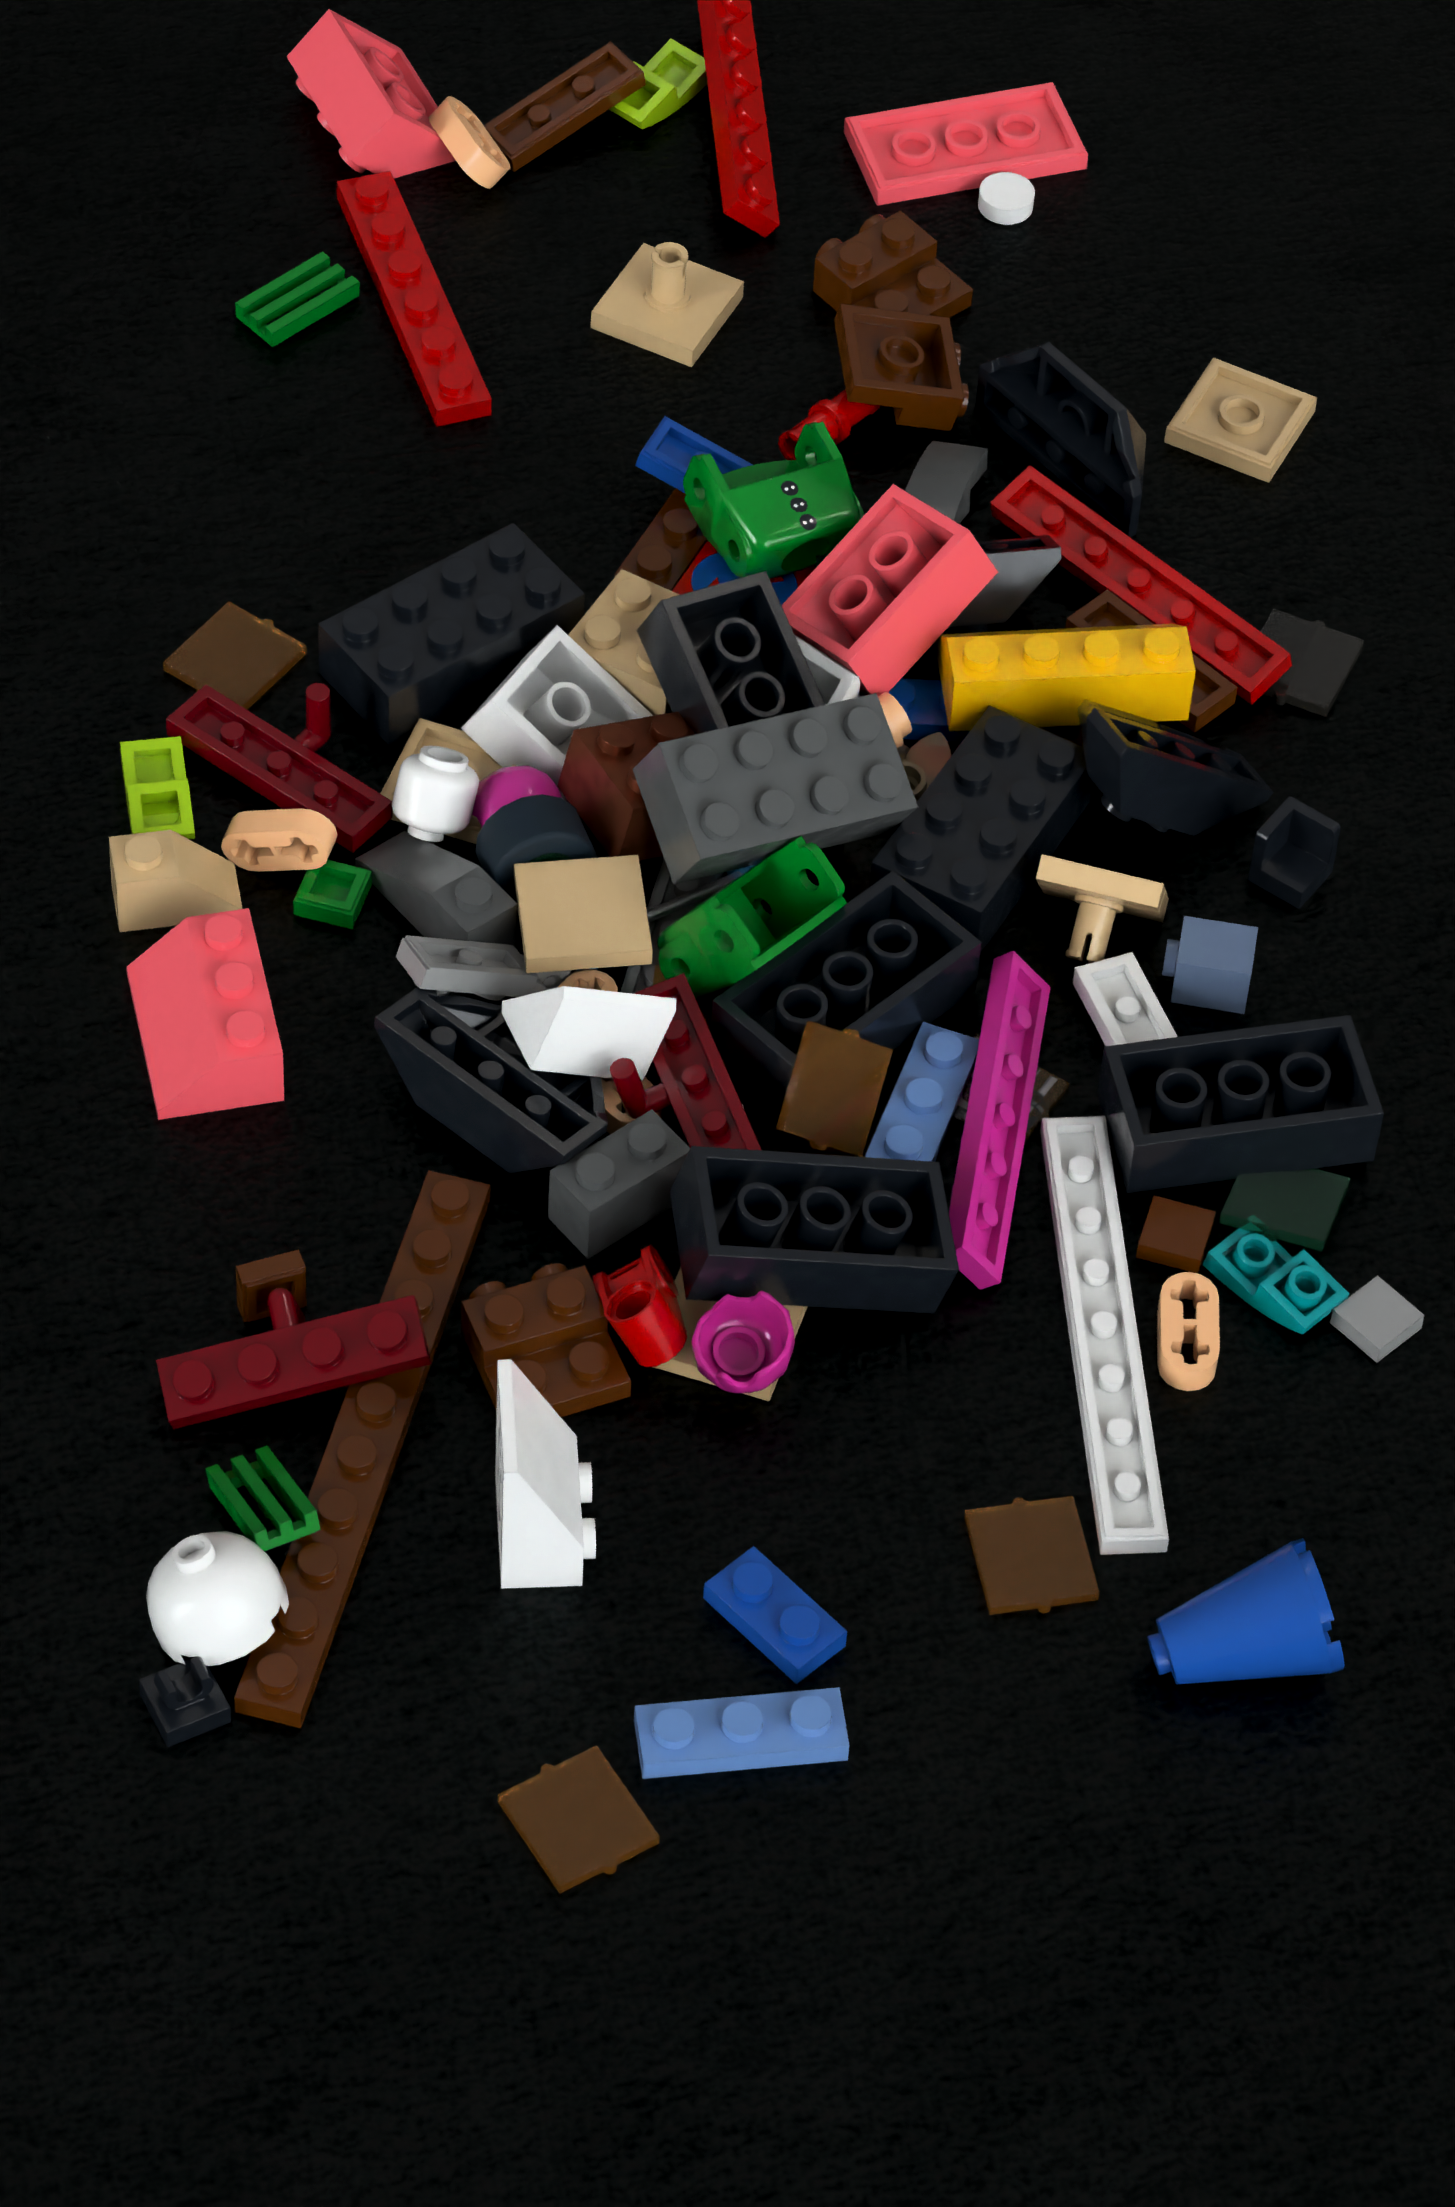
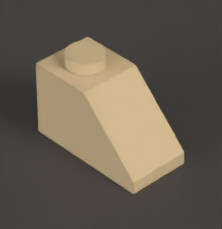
M172 830L109 837L111 884L119 932L171 927L178 925L186 917L243 909L235 863Z

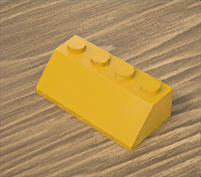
M1150 624L941 634L934 642L949 732L970 731L989 705L1036 727L1080 725L1077 708L1084 700L1154 722L1182 721L1189 718L1196 670L1187 626Z

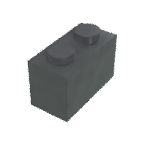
M650 1110L578 1153L565 1164L558 1165L550 1170L548 1218L589 1259L672 1208L670 1189L686 1159L690 1147L653 1110Z

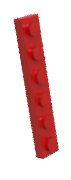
M697 0L723 213L766 238L780 225L751 1Z
M391 171L337 181L338 202L436 427L490 416L492 412V398Z
M1031 465L990 502L992 516L1022 538L1049 535L1061 547V560L1058 564L1097 593L1101 594L1108 589L1153 624L1187 626L1192 653L1237 686V695L1249 704H1254L1292 667L1291 653Z

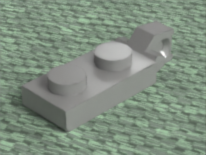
M406 935L405 938H402L396 954V958L414 980V984L420 989L437 990V996H445L450 992L474 993L482 998L497 1001L504 999L505 996L520 997L557 988L571 974V970L526 973L524 955L520 954L514 945Z

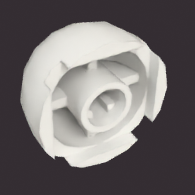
M228 1531L200 1533L187 1537L172 1547L154 1567L148 1582L146 1595L152 1628L162 1649L175 1662L185 1664L181 1655L187 1657L199 1656L205 1666L221 1665L238 1659L265 1643L275 1632L271 1620L278 1613L280 1606L285 1614L289 1606L286 1586L277 1567L267 1553L245 1536Z

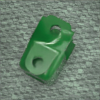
M813 422L804 425L794 450L796 460L760 463L722 474L711 453L706 455L699 454L691 458L683 479V487L686 493L684 500L705 538L726 561L730 570L739 578L766 571L769 579L814 567L816 566V555L829 554L864 516L860 502L853 491L843 457L823 422Z
M802 836L798 837L725 885L660 933L657 939L658 949L660 950L658 960L665 979L667 980L684 973L695 999L703 1000L717 994L756 971L846 905L847 902L842 896L845 892L844 883L822 850L814 843H806ZM806 869L813 871L817 876L819 886L813 884L808 879ZM760 899L769 904L772 914L763 909Z

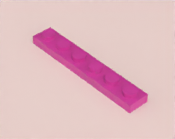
M1015 951L996 957L993 960L949 1208V1218L959 1271L980 1290L999 1284L1002 1279L1051 988Z

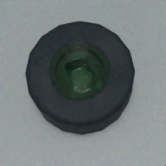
M543 794L517 799L502 806L490 816L477 835L475 851L482 869L516 903L514 864L597 858V854L576 808L560 797Z

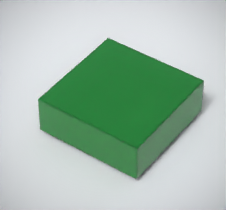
M327 860L326 864L321 868L307 870L293 900L294 915L353 930L372 886V871L332 860Z

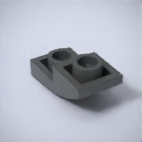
M932 441L919 459L905 491L960 524L970 512V490L987 470L988 448Z

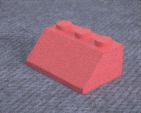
M328 9L286 56L298 75L295 81L296 85L303 94L314 101L320 111L317 114L318 121L328 132L337 138L342 146L338 150L339 155L355 171L364 173L365 170H368L374 174L391 171L393 178H398L456 161L429 122V116L438 106L401 48Z
M892 484L781 606L794 635L859 676L860 692L866 696L877 693L879 696L884 692H889L993 579L998 571L970 530L895 484Z
M249 908L186 917L126 967L158 1120L284 1101L283 1050Z

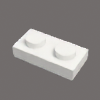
M1132 952L1075 967L1073 985L1105 1046L1178 1037Z

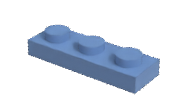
M922 1022L865 1157L936 1162L954 1119L955 1110L962 1094L964 1095L967 1088L966 1084L974 1068L979 1039Z
M840 1687L635 1705L634 1725L642 1779L848 1761L850 1745Z

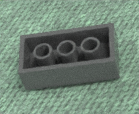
M877 693L660 742L632 769L673 885L756 865L800 836L803 837L806 843H814L820 849L889 833L918 808Z

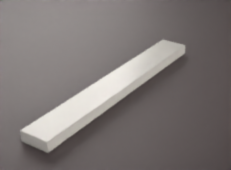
M1105 1116L1042 1118L1040 1129L1100 1555L1167 1552L1169 1536Z

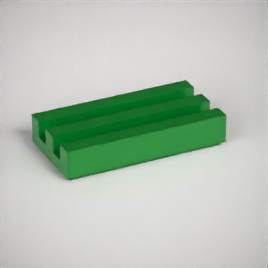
M322 251L235 302L236 317L271 347H274L359 297L360 281L354 276L346 279L345 269L338 263L331 267L330 257ZM331 286L330 289L326 290L325 292L321 293L320 295L316 296L315 298L307 302L309 298L313 297L314 295L320 293L321 291ZM289 311L286 315L267 325L270 321Z
M268 1446L256 1449L257 1461L250 1464L243 1454L230 1459L231 1471L224 1473L218 1464L205 1468L210 1489L246 1538L255 1542L264 1552L321 1530L317 1510ZM265 1478V1480L268 1482V1484L271 1486V1488L274 1490V1492L277 1494V1496L280 1498V1500L283 1502V1504L295 1518L296 1522L292 1523L291 1518L288 1516V1514L285 1512V1510L282 1508V1506L279 1504V1502L276 1500V1498L273 1496V1494L270 1492V1490L267 1488V1486L261 1479ZM246 1487L264 1516L269 1518L275 1526V1530L267 1532L264 1525L236 1488Z

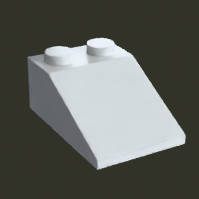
M557 625L526 654L461 729L500 766L512 767L513 764L516 766L529 765L545 772L557 786L575 729L653 715ZM560 791L562 798L569 803V801Z
M511 1359L498 1360L495 1486L501 1589L582 1586L583 1559H596L595 1519L582 1518L581 1503H592L591 1462L578 1463L577 1436Z

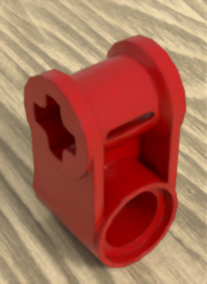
M651 1244L641 1249L640 1258L607 1275L601 1271L592 1276L595 1289L602 1301L605 1317L639 1365L656 1367L675 1357L684 1347L687 1340V1330L677 1301L678 1289L665 1262Z

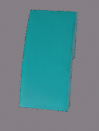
M1253 1218L1211 1249L1203 1263L1207 1270L1246 1303L1273 1321L1302 1335L1331 1313L1350 1294L1304 1249L1292 1257Z

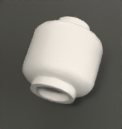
M423 746L419 754L410 755L403 760L392 800V809L398 819L409 825L407 832L411 836L424 841L440 842L443 841L445 834L461 832L470 823L479 779L475 770L468 766L469 760L464 754L441 746Z

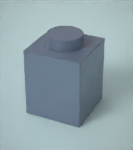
M1184 916L1180 941L1168 939L1162 976L1174 977L1170 1002L1244 1014L1253 968L1258 927Z

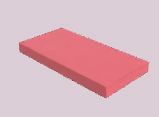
M1053 82L845 118L844 121L845 137L877 206L980 188V184L986 177L999 172H1012L1022 175L1027 179L1087 169L1088 153Z

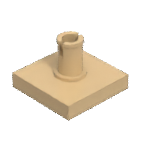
M664 242L656 247L643 243L591 311V328L692 367L743 299L744 281L688 260V251L678 243Z
M1041 855L1036 880L1043 894L1075 901L1080 904L1069 948L1066 950V957L1083 962L1088 939L1092 937L1087 955L1088 963L1104 960L1116 913H1125L1163 923L1169 900L1163 883Z

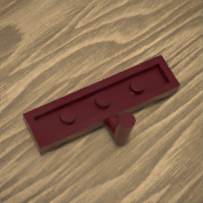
M313 683L307 687L306 728L294 739L207 684L166 718V730L169 737L181 736L182 745L283 809H311L330 819L337 830L336 843L352 853L393 818L392 801L315 753L329 740L331 735L330 689L325 684Z
M679 974L633 993L676 998V1012L652 1060L661 1083L644 1090L636 1066L629 1058H620L610 1066V1074L626 1114L633 1119H637L650 1110L656 1113L672 1106L690 1148L691 1146L762 1150L685 974Z
M276 1288L268 1296L267 1302L273 1326L272 1331L156 1360L168 1422L173 1429L432 1364L419 1305L414 1295L305 1322V1316L293 1294L286 1288Z

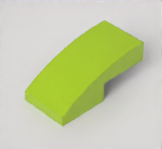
M670 38L644 67L633 61L644 72L646 85L609 110L641 129L664 120L689 102L707 85L704 57Z
M181 736L120 742V755L131 834L172 830L188 839H195L189 783L186 778Z

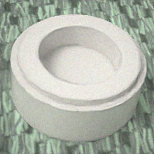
M1012 172L994 173L986 177L980 184L978 208L981 214L992 222L1003 225L1017 224L1023 222L1032 214L1035 189L1032 183L1022 175Z

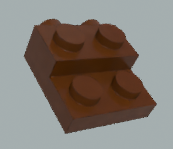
M901 210L888 218H884L880 214L871 216L861 226L859 234L845 242H842L839 238L828 240L821 246L815 258L813 291L836 311H838L840 304L951 318L970 307L973 296V289L936 258L938 241Z
M840 304L834 323L848 402L893 407L896 425L951 431L956 418L963 417L966 412L969 390L968 385L961 382L959 372L961 347L958 342L953 340L950 318Z
M560 1263L549 1264L536 1271L529 1282L506 1288L505 1284L499 1281L487 1282L477 1287L471 1293L468 1300L461 1301V1334L495 1409L497 1408V1362L504 1359H511L560 1417L631 1397V1379L608 1333V1320L604 1315L602 1301L585 1265L568 1270L565 1265Z

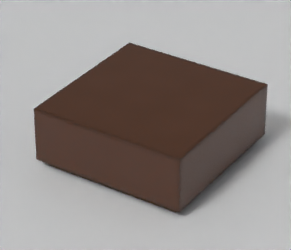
M1154 1195L1138 1242L1136 1258L1198 1274L1214 1226L1216 1211Z
M299 1249L236 1266L237 1306L244 1323L270 1317L267 1300L270 1292L276 1288L288 1289L293 1294L300 1308L307 1306L306 1266Z

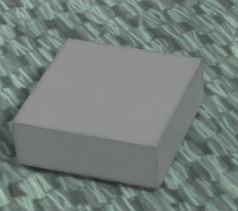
M1377 1275L1333 1309L1330 1323L1377 1363L1422 1329L1425 1315Z

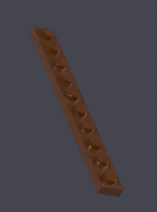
M428 1170L380 1303L410 1295L415 1296L419 1305L432 1363L490 1202V1184ZM431 1364L349 1385L308 1496V1500L317 1510L321 1530L294 1540L290 1544L280 1572L287 1589L289 1606L286 1614L280 1606L278 1613L271 1620L275 1632L265 1643L250 1653L234 1697L236 1713L297 1728L302 1727Z

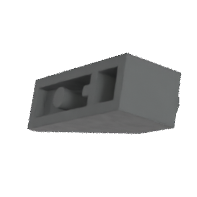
M406 831L355 858V866L372 871V884L423 937L514 945L517 949L518 904L479 865L428 841L415 838Z

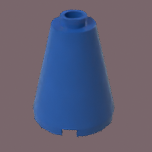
M1303 1538L1289 1542L1157 1618L1156 1623L1159 1633L1147 1636L1158 1674L1162 1675L1171 1672L1176 1685L1330 1674L1344 1670L1345 1666L1340 1640L1331 1643L1327 1632L1332 1630L1331 1621H1334L1333 1613L1311 1551H1306V1544Z

